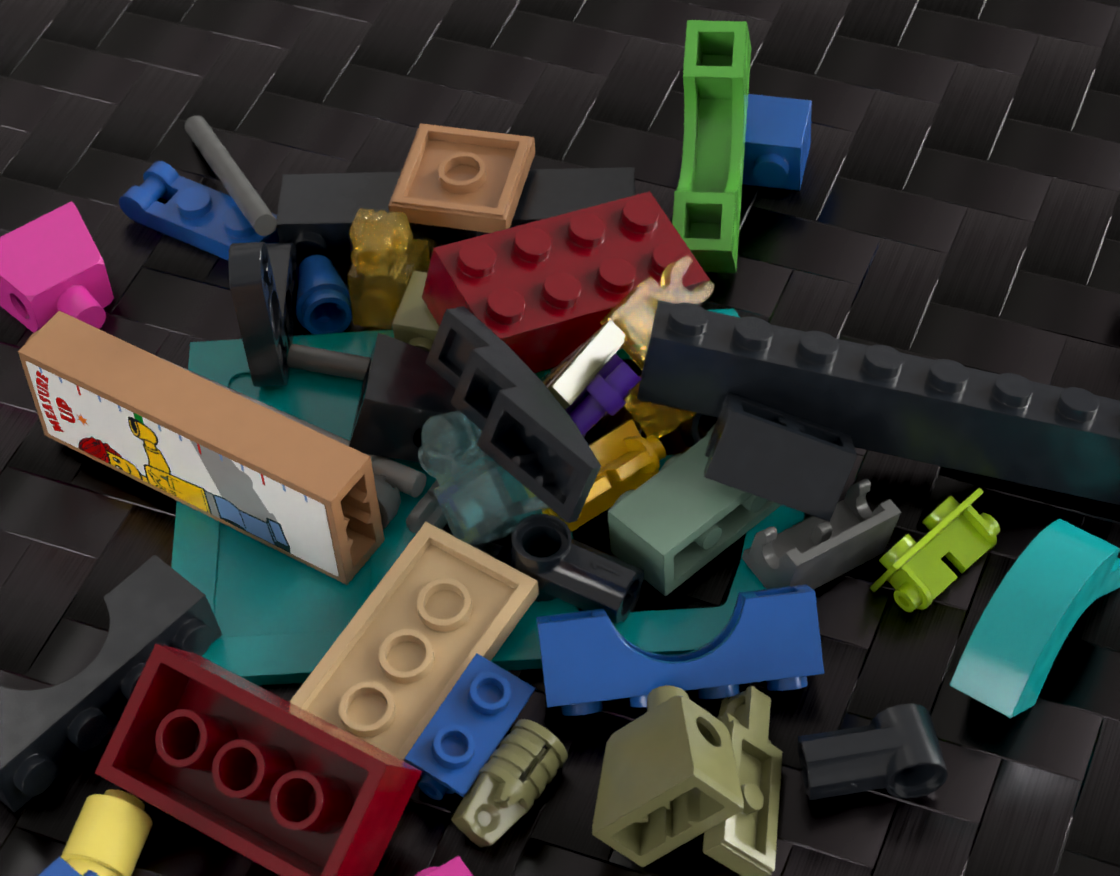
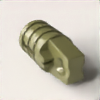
M528 719L518 720L512 727L510 734L506 735L501 741L499 748L495 749L489 761L479 770L480 774L462 799L451 819L453 823L480 848L493 845L529 811L534 804V800L545 790V785L551 782L557 770L567 761L568 753L564 745L553 733L540 724Z

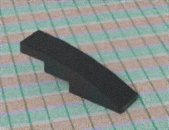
M464 306L446 309L425 363L456 389L450 403L482 430L477 446L567 523L577 521L601 468L600 463L577 425L534 372L504 341Z

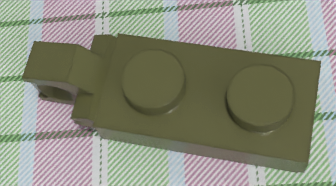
M753 686L747 687V690L731 698L726 697L723 699L719 716L717 717L730 732L744 799V810L704 832L703 853L741 876H771L772 872L775 871L783 751L773 746L768 739L771 698Z

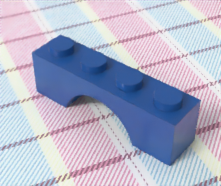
M806 584L739 592L733 613L722 631L704 646L676 655L656 654L635 646L618 632L604 609L536 617L547 707L561 706V712L564 716L597 713L603 710L602 701L629 698L631 707H647L648 694L660 686H676L684 691L698 689V697L700 699H719L739 694V684L766 681V687L769 691L793 690L808 686L807 676L824 674L815 590Z

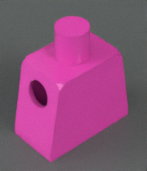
M72 201L0 237V306L33 333L40 330L58 311L64 312L98 329L103 326L106 320V312L103 308L111 304L114 296L102 256Z

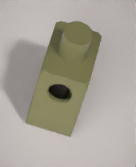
M660 686L653 689L647 696V713L614 732L606 743L592 825V835L639 866L644 867L744 810V799L731 736L725 724L691 701L688 694L679 687Z

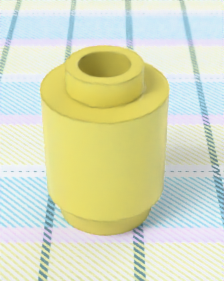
M109 789L105 791L104 795L94 794L87 797L61 858L81 875L88 870H92L99 876H131L153 825L149 815L143 811L145 808L143 802L132 794L116 789Z

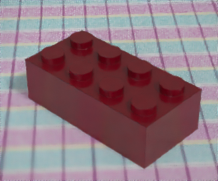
M649 191L433 248L422 299L438 326L441 324L446 309L464 306L504 341L534 373L554 368L610 319L626 334L625 342L620 348L649 340L658 300L675 304L686 302L700 306L710 279Z
M155 644L95 773L280 876H374L422 771L196 653Z

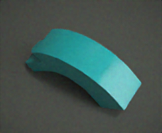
M1061 519L1048 525L1026 547L995 591L966 645L950 686L1009 718L1034 706L1062 644L1079 617L1097 598L1120 588V558L1117 557L1120 548Z

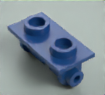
M476 653L404 758V762L422 771V779L418 784L420 790L435 800H442L445 794L457 793L464 798L480 774L479 770L489 761L490 756L497 749L536 688Z

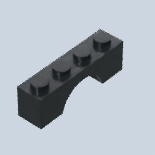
M156 555L152 556L104 596L110 617L108 636L97 657L83 671L61 684L40 690L25 691L0 686V800L14 813L34 796L40 795L47 790L57 776L86 751L98 746L107 734L117 726L155 644L202 656L210 645L222 635L206 595Z

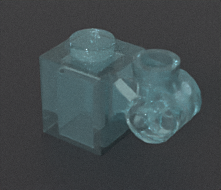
M458 410L447 414L435 415L424 423L421 432L422 445L418 451V458L422 468L430 476L435 477L440 485L433 492L454 537L474 546L507 536L513 532L515 525L523 518L533 514H541L549 509V507L489 455L485 456L483 450L477 446L482 430Z

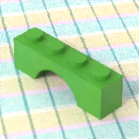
M687 20L683 69L684 143L678 188L674 193L672 224L705 272L736 273L751 61V44L747 21Z

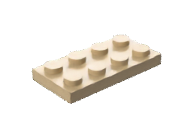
M425 522L289 702L404 761V758L475 654L478 653L489 661L494 658L539 595L538 581L434 525Z

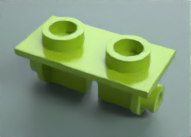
M979 487L961 504L952 495L948 497L923 520L922 523L930 532L918 543L907 534L879 560L887 571L870 589L875 592L888 581L896 589L893 594L894 599L903 610L913 612L916 608L924 610L929 607L932 601L958 578L941 560L942 557L945 556L962 574L986 551H990L997 544L996 536L1000 533L998 522L987 513L979 514L971 506L984 493Z

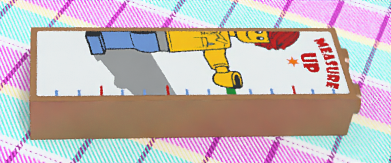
M58 311L40 330L34 332L18 351L45 436L346 585L385 541L370 456L61 311Z

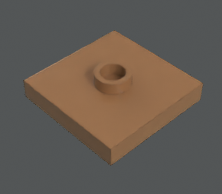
M420 124L388 205L390 219L392 221L487 233L510 228L535 155L534 137Z

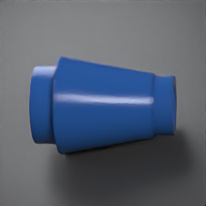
M323 255L309 256L300 263L298 268L296 317L299 323L314 335L342 333L349 326L356 309L355 299L329 258Z

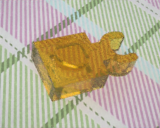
M689 256L676 260L665 268L661 277V287L652 277L642 280L600 321L604 325L611 319L626 334L625 342L621 347L641 369H643L658 300L675 304L683 302L698 304L708 299L714 290L715 285L711 281L700 284L693 292L683 286L681 280L682 273L693 263Z

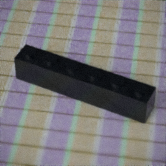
M635 167L530 169L510 228L636 195ZM401 172L283 174L277 213V232L279 243H294L298 266L305 258L312 255H323L329 258L333 265L430 263L433 248L489 233L392 221L388 205Z

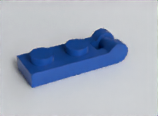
M163 161L154 162L143 174L144 182L140 186H131L119 199L122 211L131 220L226 260L229 259V250L232 243L265 242L270 244L279 242L277 227L270 235L261 236L257 234L231 196L180 176L172 166ZM160 198H163L168 200V202L166 204H163L161 202H158V200Z

